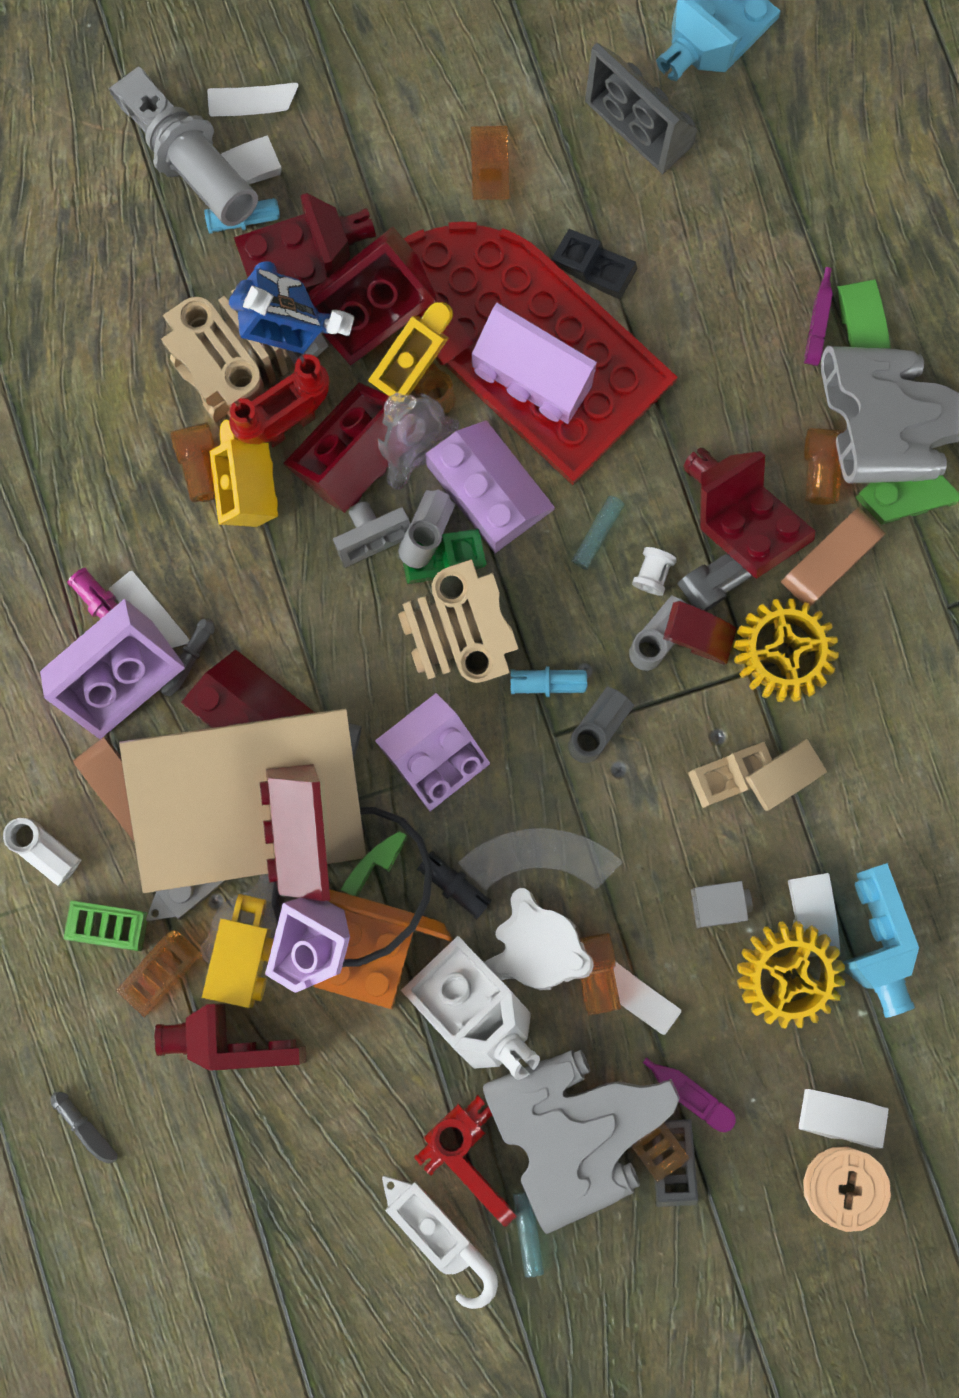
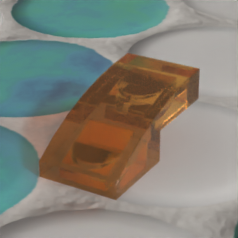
M507 126L471 127L473 200L510 199Z

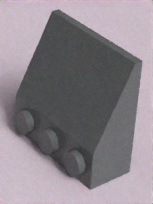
M596 43L591 50L585 102L663 175L694 145L698 130L695 127L694 121L685 112H679L675 109L660 88H653L645 81L642 73L633 63H626L619 55Z

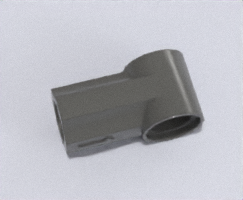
M726 553L710 565L706 566L704 564L696 568L677 584L692 606L707 612L727 597V593L753 576Z
M609 686L605 688L570 737L568 750L575 760L581 763H590L600 756L605 746L634 707V704L628 697ZM583 734L592 736L596 740L597 749L591 752L582 750L577 743V738Z

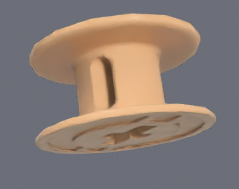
M848 1146L831 1147L817 1154L808 1165L803 1180L804 1197L811 1211L831 1227L845 1232L863 1231L875 1225L886 1213L891 1198L890 1180L883 1166L870 1154ZM848 1181L854 1185V1191L847 1192L845 1197L844 1194L839 1192V1185H846Z

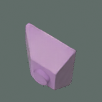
M297 898L283 903L265 975L296 993L340 974L350 939L344 910L328 901Z

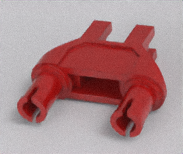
M305 354L303 355V363L300 358L297 359L293 374L253 401L246 398L237 399L239 402L238 407L233 402L230 407L231 417L229 420L233 435L240 441L248 444L269 442L274 448L285 440L284 432L300 422L302 427H305L315 420V410L326 398L330 383L328 372L320 364L319 359L314 355Z

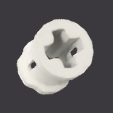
M645 547L643 551L645 556L638 577H634L632 585L642 591L662 596L665 591L663 585L669 568L675 565L677 559L672 554L663 550Z

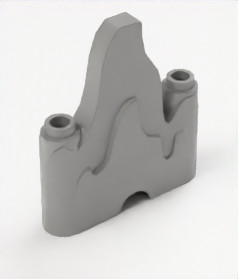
M827 346L821 359V374L829 408L840 413L847 423L846 431L840 433L836 438L843 478L847 483L934 480L945 473L947 467L946 456L944 453H939L933 448L959 442V393L937 383L912 381L923 372L924 360L921 354H916L915 351L886 348Z
M570 1050L553 1058L540 1061L535 1070L530 1066L525 1067L530 1075L524 1079L517 1080L510 1073L483 1084L486 1101L502 1139L507 1144L522 1147L528 1154L529 1165L521 1176V1183L535 1216L546 1234L612 1205L618 1200L633 1194L634 1188L640 1186L638 1176L632 1164L623 1165L618 1160L628 1148L658 1128L674 1113L680 1097L672 1079L645 1086L617 1081L569 1095L566 1093V1089L585 1079L584 1075L590 1073L589 1064L582 1050L576 1052Z

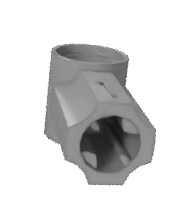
M438 489L435 491L426 490L398 549L399 557L409 567L422 568L426 566L441 543L442 534L455 507V503L450 499V495Z
M671 595L645 628L636 635L629 649L630 661L636 668L645 671L655 669L675 643L664 640L663 637L673 602H684L682 599ZM644 642L653 644L657 649V656L652 658L644 656L639 650V644Z

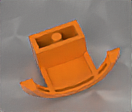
M329 889L330 900L328 902L344 910L350 939L344 959H359L387 947L409 926L415 914ZM425 916L421 917L415 931L450 942L453 940L444 923ZM413 933L390 954L360 967H342L340 974L317 983L314 987L393 1009Z

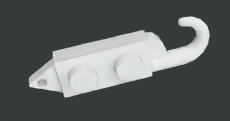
M383 1176L382 1180L388 1204L385 1211L438 1270L445 1274H456L470 1266L482 1279L484 1290L481 1295L476 1298H467L462 1294H457L456 1300L462 1306L470 1309L482 1308L489 1304L495 1297L498 1288L497 1274L490 1263L416 1181L411 1184ZM393 1182L394 1188H388L387 1183Z

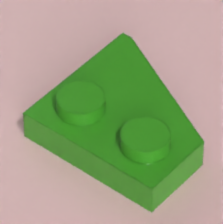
M938 476L934 480L870 483L855 498L883 525L909 515L916 516L927 513L931 509L946 505H956L959 502V492L943 476Z

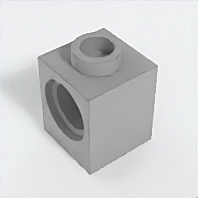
M742 881L691 889L696 928L748 921L747 913L753 911L750 890L743 889Z

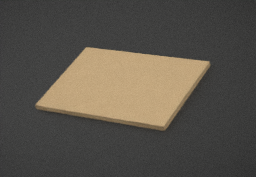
M346 708L119 742L143 893L268 874L267 859L274 858L273 844H265L263 820H270L269 805L262 806L259 782L267 781L266 769L314 765L320 780L327 864L363 859L366 856Z

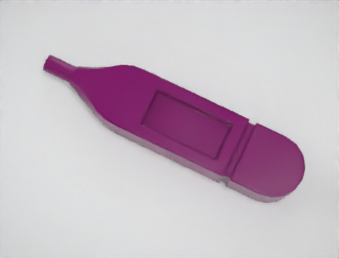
M830 267L825 268L824 278L814 301L805 350L804 364L818 366L821 360L831 306L832 288L830 276L832 268Z
M647 1057L642 1063L652 1070L658 1083L672 1079L680 1097L679 1103L692 1113L705 1120L704 1122L719 1132H728L734 1127L736 1123L734 1113L679 1070L655 1064Z

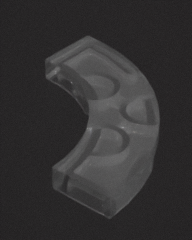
M535 828L497 836L469 852L458 862V865L485 891L509 874L534 868H547L569 873L596 890L623 861L599 843L584 836L556 829Z

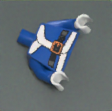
M268 261L257 264L247 280H242L238 283L229 298L230 307L238 311L240 338L301 354L308 349L320 333H340L349 336L354 321L353 315L340 310H332L331 314L320 313L312 304L304 284L298 279L278 274L275 264Z

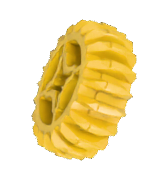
M774 599L771 602V611L766 605H759L757 608L758 616L749 613L745 618L749 626L741 625L737 630V633L744 639L736 640L733 645L735 649L745 652L734 658L735 664H747V667L739 673L741 678H746L752 674L755 679L750 683L749 688L754 690L761 683L765 686L762 692V697L768 698L772 691L776 690L778 702L785 700L787 691H789L793 702L801 699V690L808 697L814 695V685L823 688L827 684L823 674L832 675L835 671V667L827 661H835L839 657L838 652L828 649V647L838 643V638L834 636L826 637L825 635L832 629V624L829 622L820 626L818 621L823 616L822 611H817L812 617L808 615L809 603L805 602L799 610H795V599H789L785 609H783L779 599ZM786 622L802 628L809 637L800 638L792 632L790 624H786ZM774 623L775 631L772 633L773 644L756 650V642L760 630ZM783 643H787V647L791 646L795 650L788 658L784 657L785 653L781 655L779 651H776ZM815 651V661L809 674L798 678L797 670L800 668L799 657L806 655L808 652ZM760 661L777 665L782 676H786V679L779 678L768 672Z
M800 921L794 922L791 931H789L785 922H779L778 933L775 934L768 926L764 927L763 932L767 938L761 941L758 937L752 936L750 940L755 946V950L744 948L741 952L743 957L749 962L737 964L739 973L745 975L737 980L739 988L746 990L742 994L744 1002L746 1004L753 1003L751 1007L753 1014L758 1016L764 1013V1020L770 1025L778 1018L781 1028L786 1029L790 1020L793 1019L798 1028H803V1018L809 1016L813 1023H818L819 1019L815 1012L822 1009L824 1013L830 1014L831 1008L827 1004L828 999L840 1001L841 997L833 988L845 986V980L842 976L838 975V973L845 970L844 963L836 960L840 955L839 949L836 946H829L831 939L827 934L818 936V929L813 925L809 926L804 932ZM792 947L791 951L784 957L772 956L779 950ZM811 951L816 953L820 960L821 972L819 980L814 979L807 972L810 963L808 957ZM795 968L800 977L796 976L794 979L790 977V981H786L781 972L786 973V971L790 970L792 973V969ZM762 969L767 970L771 976L775 977L772 986L774 993L771 998L764 994L761 989L760 978ZM797 993H809L802 999L790 1002Z

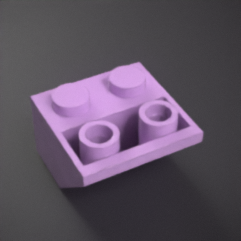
M437 693L375 740L395 769L429 811L437 807L490 765V762L458 715Z

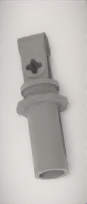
M139 66L109 88L119 107L146 133V143L154 152L153 164L160 173L163 172L167 177H178L180 175L226 226L238 225L253 213L258 203V195L214 148L212 141L214 128L208 120H204L201 116L197 115L191 116L182 107H174Z

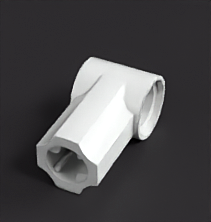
M17 818L9 822L4 829L3 840L8 849L22 856L58 887L70 878L82 861L45 831L40 823L34 820ZM28 825L33 831V840L28 846L21 847L17 843L16 834L21 827Z

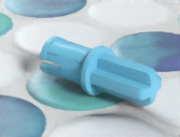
M274 198L258 201L253 213L245 221L235 226L224 225L211 209L204 210L209 234L241 227L242 230H246L247 225L274 221L280 218L278 202Z
M546 666L545 670L511 669V694L546 693V697H550V693H584L587 690V673L584 670H550V666Z

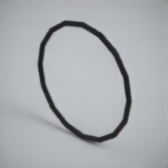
M360 807V814H375L396 822L417 842L425 866L423 898L409 926L387 947L359 959H344L342 967H360L390 954L415 931L430 901L433 866L423 838L403 817L377 807ZM274 882L271 904L278 925L281 913L279 905L280 895L277 884Z

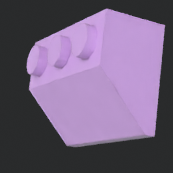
M498 303L493 307L472 352V367L475 368L474 371L479 377L490 383L494 381L499 382L507 387V392L521 402L529 400L540 407L539 411L548 419L558 422L560 419L567 424L592 388L597 363Z
M487 420L455 431L426 453L428 469L474 528L479 529L481 537L494 553L555 510L550 500Z
M123 599L40 671L44 698L97 738L101 739L185 667L152 620L126 599Z

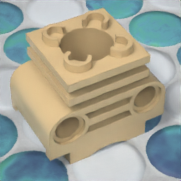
M225 296L218 299L225 321L207 299L191 297L163 315L173 331L161 338L168 352L171 353L170 360L184 380L188 381L198 390L204 408L212 419L217 422L227 414L231 417L230 407L233 402L237 407L239 406L237 399L246 398L253 401L266 392L259 370L270 384L276 381L271 361L282 376L288 373L285 359L289 355L286 349L240 338L238 312L230 307L229 301Z
M472 559L447 567L438 572L433 579L432 594L435 603L430 604L428 595H424L418 598L420 605L418 609H416L413 599L402 604L405 611L398 613L405 635L413 634L417 648L413 649L411 654L418 673L425 671L428 679L434 678L437 674L435 664L438 663L443 674L449 673L452 668L450 659L453 658L461 675L466 680L474 683L484 682L510 673L504 654L517 650L518 646L511 626L506 622L499 606L500 592L493 572L478 577ZM456 576L462 581L463 592L459 596L448 597L443 593L441 584L445 577ZM473 651L483 652L488 658V664L481 670H474L466 663V657Z

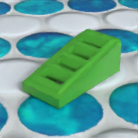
M70 901L64 940L142 952L148 912ZM80 910L88 911L84 934L76 933ZM102 913L98 937L92 936L95 914ZM110 915L117 916L113 939L106 938ZM125 917L132 918L128 941L121 940Z

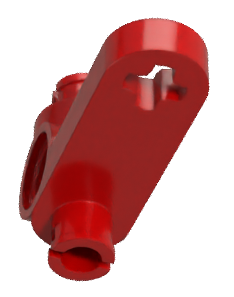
M477 1095L465 1109L460 1104H457L423 1137L428 1145L416 1154L414 1158L420 1166L427 1159H431L424 1166V1170L430 1176L445 1162L504 1227H507L518 1215L464 1156L486 1134L481 1126L493 1117L489 1106L480 1113L478 1112L485 1102ZM448 1127L458 1128L463 1134V1142L456 1149H448L440 1141L441 1132Z

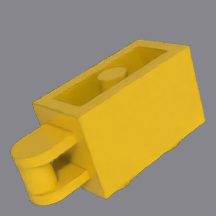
M443 302L434 303L427 309L422 318L418 315L412 316L368 381L399 404L406 401L449 339L443 334V331L452 320L453 311L451 307Z
M224 420L220 426L221 445L209 451L219 525L258 527L278 517V500L275 495L272 473L273 462L270 458L269 443L248 444L240 441L233 435L229 420Z
M238 894L232 920L220 918L202 998L245 1008H253L255 1001H262L267 978L261 977L264 961H269L274 938H270L272 930L261 927L266 909V899ZM243 911L255 914L253 925L240 923Z

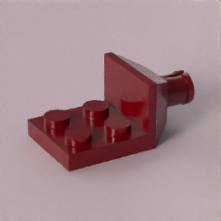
M308 193L300 195L304 214L234 237L247 278L257 264L268 261L275 264L278 274L300 280L304 284L307 293H309L347 263L350 257L349 246L353 245V243L376 237L372 219H369L368 209L364 208L359 212L339 217L336 207Z
M699 448L697 453L702 459L694 451L686 459L684 471L689 476L695 478L701 485L700 530L756 579L814 541L815 530L764 487L766 455L761 451L730 455L719 462L705 448Z
M225 1003L206 1004L186 1017V1022H182V1024H156L154 1039L157 1056H165V1054L187 1055L188 1060L209 1071L301 1065L307 1062L306 1046L296 1047V1039L268 1041V1049H257L256 1042L227 1044Z

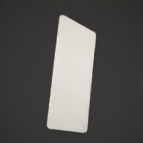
M298 83L241 88H209L207 90L209 115L212 117L241 116L287 111L298 88Z
M129 571L109 588V591L116 596L119 603L126 599L152 620L172 648L188 644L189 638L133 571Z
M611 961L593 970L586 977L588 981L662 1035L668 1032L681 1013L680 1008L635 977L616 961Z

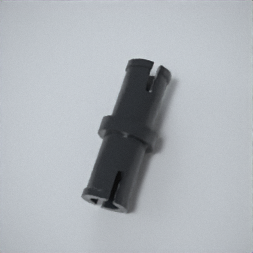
M431 851L428 855L433 866L432 882L443 890L441 895L446 899L449 897L454 899L477 920L491 903L492 899L485 896L465 879L467 875L464 872L460 871L457 873L434 854V851ZM422 861L416 870L425 876V866Z

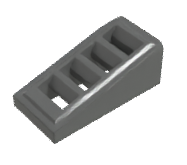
M691 1119L666 1120L652 1131L657 1207L697 1205L698 1192ZM684 1134V1141L661 1142V1135ZM685 1151V1157L663 1158L662 1152ZM686 1167V1174L664 1175L663 1168ZM687 1184V1191L665 1192V1185Z

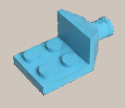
M677 0L672 22V45L657 58V65L663 74L672 68L667 77L672 81H677L690 65H693L698 70L726 72L779 18L781 11L769 0Z
M888 863L856 873L859 881L855 882V889L863 905L868 904L872 919H869L872 935L877 942H882L883 948L843 961L845 965V973L864 988L875 990L883 1007V1014L885 1018L915 1008L905 984V977L911 976L913 973L919 946Z

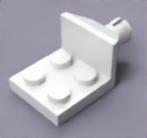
M459 936L401 989L402 993L452 1048L474 1069L499 1067L503 1063L515 1079L521 1080L530 1074L519 1063L520 1059H523L533 1070L538 1066L540 1057L524 1043L528 1039L531 1013Z

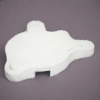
M519 888L514 891L511 897L512 916L496 930V937L505 943V950L484 963L501 981L512 978L538 990H551V987L557 986L563 981L569 982L572 979L589 976L593 970L594 962L592 957L585 951L583 943L579 940L575 929L576 925L570 919L555 911L542 909L529 890Z

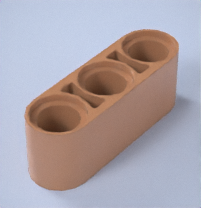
M858 507L792 569L781 583L802 604L806 602L811 607L876 545L886 533Z
M103 737L75 758L73 763L134 841L121 756L112 744Z

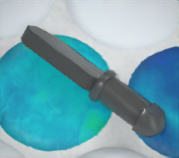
M202 619L197 623L194 634L187 646L183 647L182 650L184 652L179 657L184 663L185 668L161 688L162 694L172 696L188 676L196 658H200L201 650L215 630L214 622L211 619Z
M54 1092L50 1099L53 1109H56L71 1126V1131H75V1134L86 1149L100 1161L108 1164L117 1160V1153L97 1129L87 1121L88 1118L83 1116L68 1099L69 1096L63 1092Z

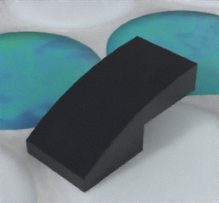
M572 229L567 230L551 259L559 268L575 278L618 299L622 298L638 269L636 261L603 249L601 241Z

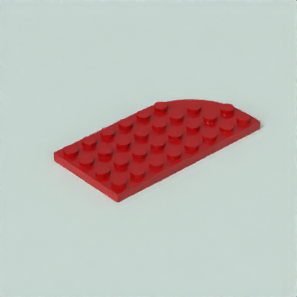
M462 221L448 222V226L433 228L427 231L421 229L403 238L418 255L432 288L444 303L451 307L454 316L474 343L446 363L445 366L570 484L574 485L677 381L678 377L550 258L523 237L504 228L500 231L490 227L479 226L477 222ZM496 303L597 362L592 388L568 424L560 419L558 422L548 419L539 411L540 407L529 400L521 402L507 392V387L497 381L493 383L487 382L475 373V368L472 367V352Z

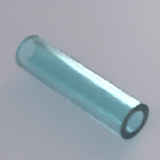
M608 496L571 560L575 565L588 570L625 506L621 500L614 496Z
M526 1192L513 1194L514 1209L518 1215L516 1222L524 1276L536 1277L544 1275L535 1213Z

